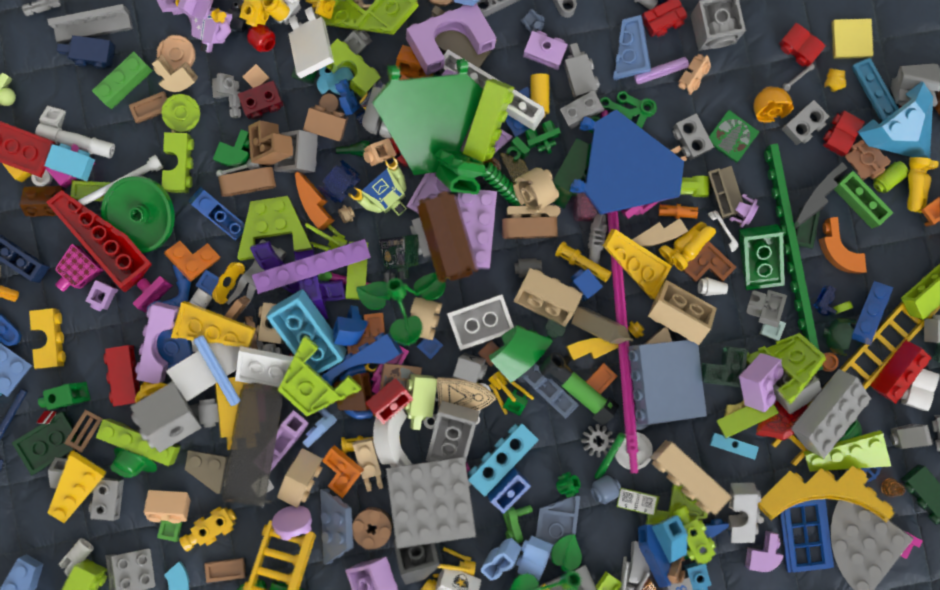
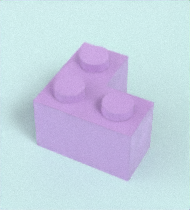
M760 353L739 376L745 406L766 412L775 403L776 396L773 385L782 378L784 373L781 359Z

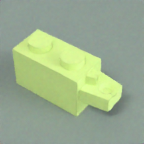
M410 374V379L407 380L406 390L413 398V401L404 406V410L408 414V419H411L410 428L413 430H420L422 420H425L426 417H433L437 378L434 376Z

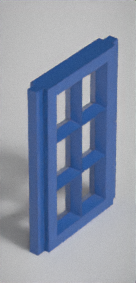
M826 500L806 501L781 512L780 520L787 572L793 573L834 568ZM815 505L817 521L806 522L805 506ZM801 507L803 523L792 524L790 508ZM818 525L819 542L809 543L807 526ZM803 527L805 543H794L793 528ZM820 546L821 562H811L810 547ZM806 547L808 563L797 564L795 548Z

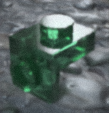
M548 319L543 329L547 330V335L556 339V337L561 338L563 336L566 326L564 327Z

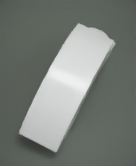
M403 409L398 411V414H395L385 424H382L377 417L374 423L373 439L377 456L382 464H390L391 468L412 465L403 452L399 440L401 426L407 417Z

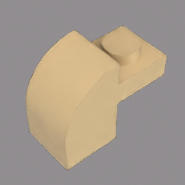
M161 55L152 63L154 71L163 77L159 85L171 92L185 90L195 83L198 78L187 62L174 70L163 55Z

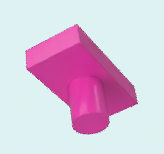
M161 276L152 284L146 278H143L137 283V287L143 293L133 302V305L146 313L147 307L151 303L158 301L173 285Z

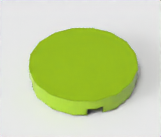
M172 95L167 98L162 106L163 121L173 131H190L199 122V106L189 95Z

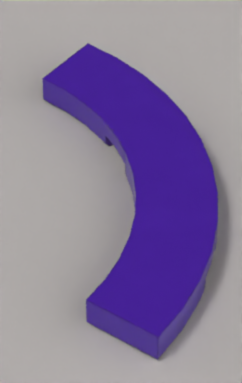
M270 241L250 247L254 258L262 269L268 270L284 265L272 248ZM342 279L335 281L319 280L324 301L346 299V289ZM298 281L281 286L293 294L300 291Z

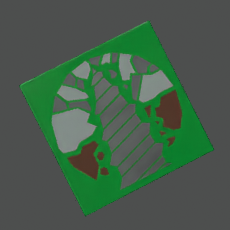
M728 110L709 138L714 148L737 163L759 131Z

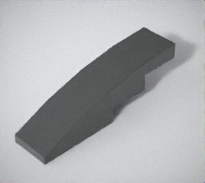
M843 162L829 173L809 196L794 222L795 229L824 208L829 202L825 197L838 186L835 179L841 176L847 169Z

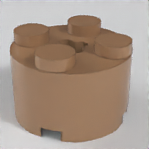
M368 507L362 510L352 525L355 541L365 549H377L383 546L390 538L393 528L390 515L385 510L376 507ZM370 524L372 526H377L375 532L373 530L370 531L368 529L370 527Z

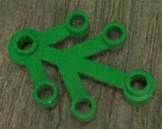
M625 91L618 93L616 97L619 104L628 103L636 108L627 109L612 102L607 97L600 99L601 104L603 101L608 103L607 106L602 105L604 110H618L629 120L640 115L636 125L641 129L646 118L653 116L657 110V105L652 99L638 100L629 96ZM623 95L626 99L621 100L619 96ZM648 106L650 111L644 110V107ZM591 117L595 122L600 119L598 117Z

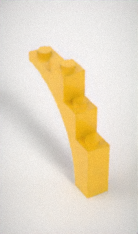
M854 466L837 482L834 480L835 477L828 470L824 471L822 468L806 484L803 483L804 479L798 473L789 471L761 499V502H758L757 506L770 520H773L781 512L796 504L818 499L843 500L859 505L873 512L885 522L894 515L893 508L886 501L882 502L876 497L877 494L873 489L864 486L868 481L867 475L862 469H856Z

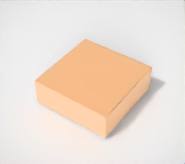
M257 64L243 76L252 88L265 84L270 79Z

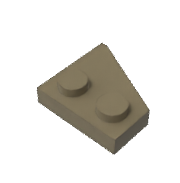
M188 450L185 470L215 493L221 494L228 456Z

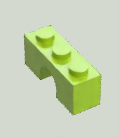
M337 38L330 45L334 62L326 65V67L333 73L342 67L351 69L354 73V78L351 80L349 87L363 98L367 92L369 93L375 83L377 85L381 77L376 69L369 67L360 55L354 54L345 42H341Z
M164 132L163 151L168 155H176L178 157V164L173 170H162V187L166 192L189 193V188H192L190 169H193L191 150L194 149V140L188 133Z

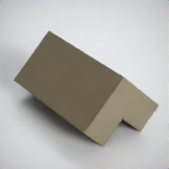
M732 166L709 171L708 175L722 219L740 214L736 211L739 202L743 203Z

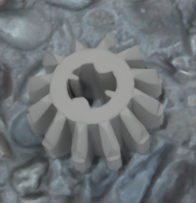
M599 424L595 425V431L589 426L588 430L591 433L583 432V435L588 438L581 439L582 443H588L583 449H590L589 455L591 456L595 450L597 457L601 456V451L606 455L608 452L605 448H611V445H608V443L615 441L613 438H608L613 434L612 431L606 432V426H603L600 430ZM599 435V438L602 439V443H600V445L597 446V444L593 442V439H597L596 436Z

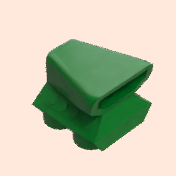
M441 148L435 154L439 162L436 177L452 192L478 194L480 184L475 180V177L486 173L484 163L463 154L462 151Z

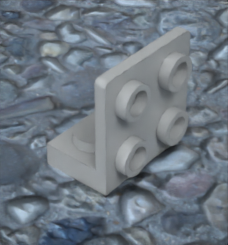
M147 548L119 555H105L110 590H145L155 587L150 549Z

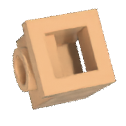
M389 138L373 143L364 149V159L367 163L371 164V167L384 162L385 159L389 161L392 159L391 156H396Z

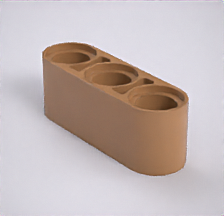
M272 167L218 177L222 197L276 187Z
M557 217L502 219L503 239L558 237Z

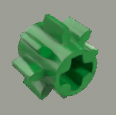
M567 472L558 477L559 480L556 487L560 494H566V497L569 498L579 493L578 489L581 483L576 475L571 476V473Z

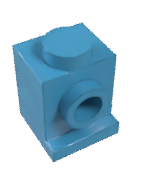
M693 562L683 565L686 575L690 578L693 590H708V586L712 584L706 563L698 564ZM701 575L703 577L702 581L697 582V577Z

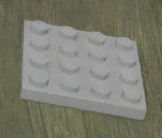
M465 457L386 468L397 548L476 537Z

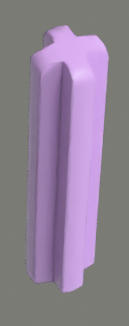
M686 57L651 68L650 72L634 75V80L639 85L689 67Z

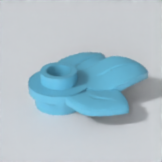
M326 66L320 68L317 88L321 94H325L330 89L333 93L340 95L336 90L335 84L343 79L350 81L354 78L353 73L347 67H342L335 73L332 71L331 73H326Z

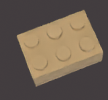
M530 268L513 302L565 327L573 316L583 293L574 287L562 284L558 279L544 275L539 270Z
M666 280L653 301L648 317L668 327L671 331L686 337L689 341L700 345L711 330L717 308Z

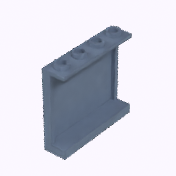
M684 340L629 346L631 378L634 389L633 397L636 406L635 416L638 424H655L707 416L698 344Z

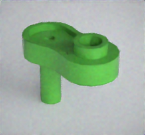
M531 505L516 510L511 506L503 514L507 526V539L512 538L517 544L522 543L523 536L519 527L518 517L532 513Z

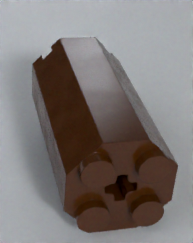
M445 191L437 194L436 198L430 199L428 197L419 200L420 205L417 206L438 281L444 283L446 278L454 281L472 275V271L478 272L479 269L457 196L454 194L449 195V192Z

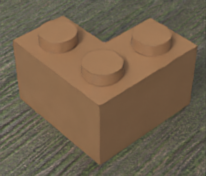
M259 120L248 126L251 163L271 166L293 156L292 137L279 134L278 124Z

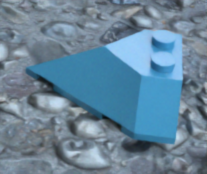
M920 82L906 93L910 101L880 124L872 120L858 131V134L869 147L909 157L930 159L933 95L924 82Z

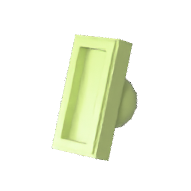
M4 73L0 75V105L10 106L15 102L16 95L12 89L7 88L12 78Z

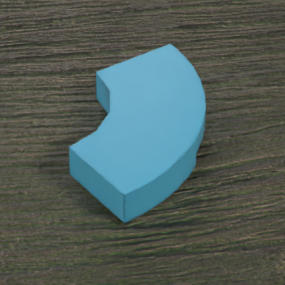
M179 561L164 574L168 581L169 590H189L190 580L183 563Z

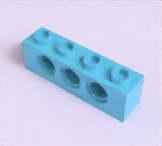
M522 423L514 424L507 431L509 435L505 439L500 438L496 442L494 451L492 453L488 451L481 458L482 463L478 467L474 466L467 473L469 475L468 481L483 496H486L538 441ZM514 438L519 442V447L515 450L510 447V441ZM499 453H504L506 456V460L502 464H499L496 460V456ZM485 467L492 469V475L488 478L483 476V469Z

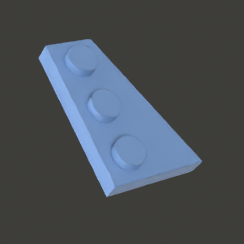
M642 16L623 19L619 38V50L616 57V69L613 75L614 80L651 71Z

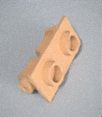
M701 54L694 56L688 67L693 72L685 71L678 81V87L683 90L687 88L689 95L698 89L702 77L710 70L711 63L708 55L705 58Z

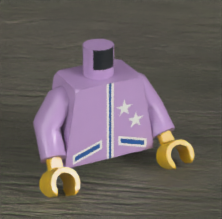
M180 0L175 1L176 6H178ZM211 7L207 19L189 17L192 36L202 40L201 51L212 52L213 43L225 42V39L231 32L230 22L232 14L221 11L219 8Z

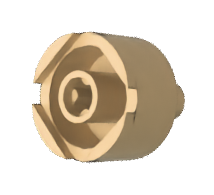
M534 168L515 179V195L521 205L525 204L528 207L526 209L528 212L535 213L559 197V192L552 181V174L547 169Z
M415 297L411 308V316H418L422 322L423 330L420 337L433 341L436 331L433 328L438 326L440 316L437 314H440L442 303Z

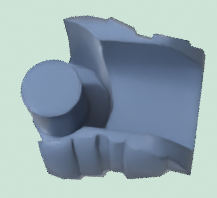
M530 9L528 14L520 20L530 33L532 31H541L544 26V16L538 14L533 9Z

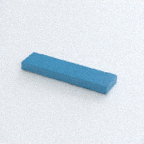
M871 58L858 62L851 67L881 122L899 109Z

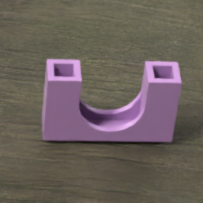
M477 4L473 6L463 5L458 9L446 11L440 16L431 17L422 23L413 24L407 28L406 40L426 75L444 69L445 58L435 42V38L444 31L454 30L463 33L469 39L477 55L495 48L496 36Z

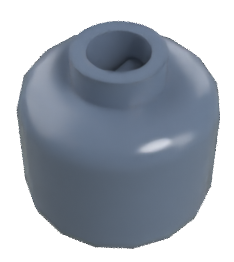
M605 475L592 483L590 491L596 502L607 504L619 497L621 486L616 478L613 479L611 476Z

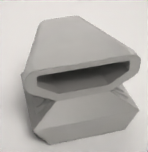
M938 64L900 66L896 78H893L891 83V90L896 104L905 105L910 101L906 93L920 82H924L933 95V107L936 106L938 102L935 91H940V68Z

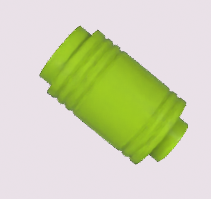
M901 161L891 164L885 169L883 174L873 179L875 190L879 193H887L907 177L909 173L907 166Z

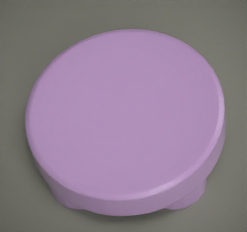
M299 505L298 508L294 506L285 507L278 511L272 519L273 529L282 540H289L292 537L311 531V513L304 506Z

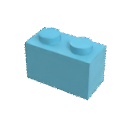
M62 143L59 146L52 144L44 166L88 181L95 162L94 159L89 157L90 153L83 150H78V152L71 151L72 147Z

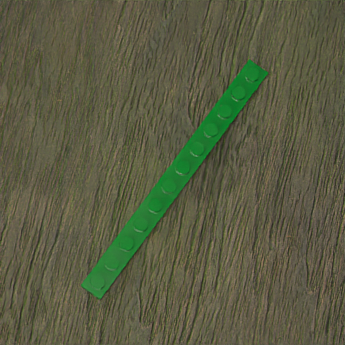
M778 143L771 144L765 148L764 157L769 164L768 177L769 180H772L773 199H776L777 204L775 212L776 216L780 219L781 225L779 227L783 231L784 254L787 255L788 259L786 267L788 273L791 274L792 281L790 282L791 291L795 294L794 307L799 314L798 327L802 330L803 336L819 350Z

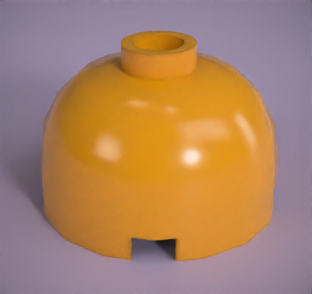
M766 87L754 99V113L759 122H774L775 117L780 116L782 119L792 112L794 108L790 95L784 89Z

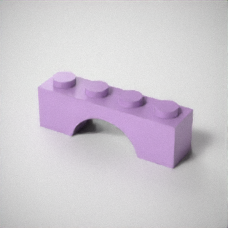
M160 302L149 306L147 311L148 325H145L143 330L145 340L139 350L141 360L137 363L135 373H137L136 380L152 384L165 381L168 362L160 356L157 349V340L162 331L174 327L180 307Z

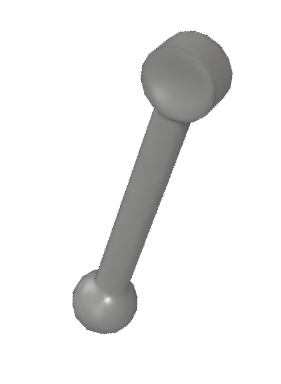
M812 63L810 66H807L804 71L789 83H784L782 89L789 91L791 85L809 70L811 71L815 68L814 64Z

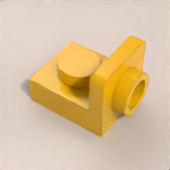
M305 0L312 4V8L316 9V14L326 19L332 18L336 1Z

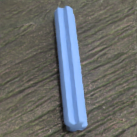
M201 335L195 338L194 343L231 406L238 404L240 398L205 337Z

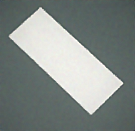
M257 337L256 343L258 350H262L261 346H263L264 344L261 341H258ZM210 343L209 346L226 376L236 371L240 347L223 345L222 343ZM197 351L166 371L186 401H189L217 383L200 351Z

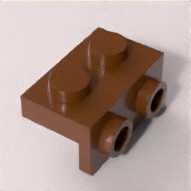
M24 187L19 204L24 215L27 217L57 216L46 202L61 190L64 192L63 187Z

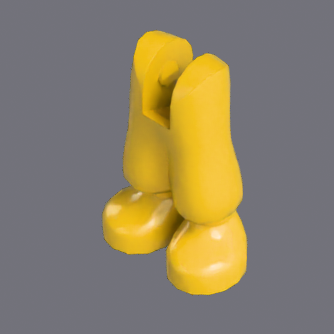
M910 157L907 209L912 212L922 213L920 209L927 205L931 185V176L927 174V171L937 168L939 161L922 157Z
M700 221L674 242L673 249L663 245L659 248V252L671 266L675 265L678 270L683 271L687 268L688 262L692 261L699 254L703 246L716 234V230Z

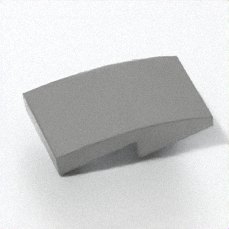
M633 541L631 542V562H629L627 583L640 584L646 572L650 571V568L639 548V542Z

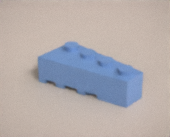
M28 554L19 557L0 590H35L43 563Z

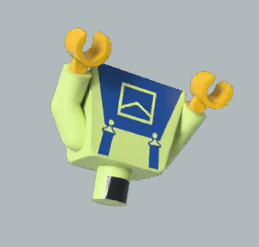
M391 156L394 161L392 164H388L385 159L384 162L388 167L362 191L353 187L357 190L355 196L350 193L348 195L352 199L357 200L366 210L376 213L383 211L386 214L392 209L400 216L407 209L401 202L405 197L404 192L407 188L405 176L398 166L396 158Z

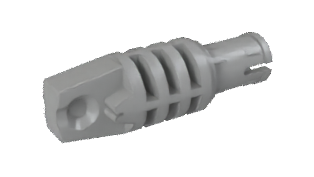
M595 213L588 240V248H590L588 259L597 264L600 263L601 250L605 249L603 244L608 225H606L607 215H600L599 213Z

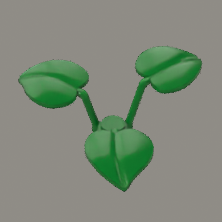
M435 272L419 278L414 284V290L408 287L406 283L403 284L400 279L393 278L388 283L377 281L365 286H358L357 294L362 304L371 310L383 308L386 305V300L391 299V297L397 300L404 319H398L393 322L390 327V334L396 342L410 345L420 337L423 325L418 316L407 318L401 301L406 295V290L415 296L421 295L423 299L431 301L442 296L445 291L446 282H439Z
M575 534L559 539L552 547V562L557 566H561V570L566 572V574L561 576L559 582L538 587L539 584L536 577L526 573L514 580L510 590H545L559 585L565 590H577V587L581 584V576L573 570L580 566L582 554Z

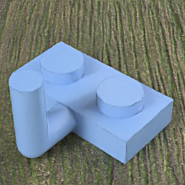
M326 408L318 411L323 417L315 424L317 428L314 426L306 433L308 437L302 443L307 448L337 421Z

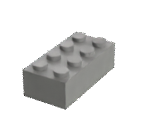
M838 369L791 429L807 450L825 458L832 451L837 441L843 437L848 427L856 420L863 408L868 405L871 398L857 377Z

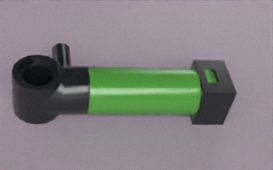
M556 352L551 353L539 365L541 374L548 379H554L594 414L592 418L601 426L605 425L615 416L619 404L610 397L605 399L568 367L571 361L569 356H564L563 358Z

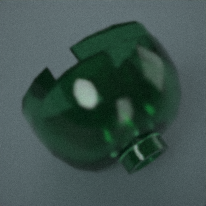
M836 318L829 327L825 326L823 338H826V345L831 352L847 357L848 353L844 352V350H848L854 331L851 323L855 324V319Z

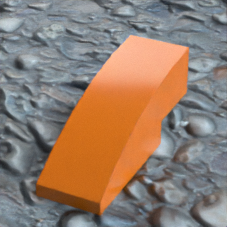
M297 171L295 173L296 186L303 207L317 229L324 231L335 221L323 207L328 201L303 173Z

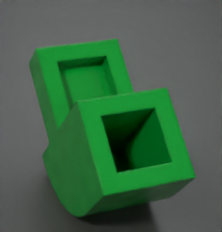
M241 129L234 147L219 142L213 160L230 168L245 165L248 159L251 158L250 154L246 152V149L250 148L249 132Z

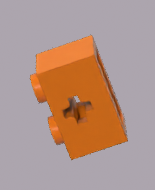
M402 45L396 60V67H399L400 75L411 78L435 75V72L426 75L411 47Z

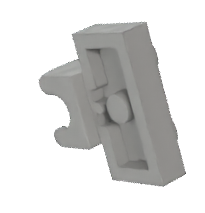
M768 290L767 295L758 291H752L746 313L760 317V323L778 328L787 295Z

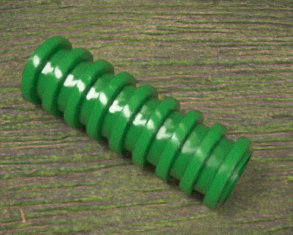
M492 162L484 164L486 173L480 176L487 180L488 184H491L505 200L512 203V206L521 205L515 195L513 183L508 178H505V175L501 174V171L497 170V167L493 166Z

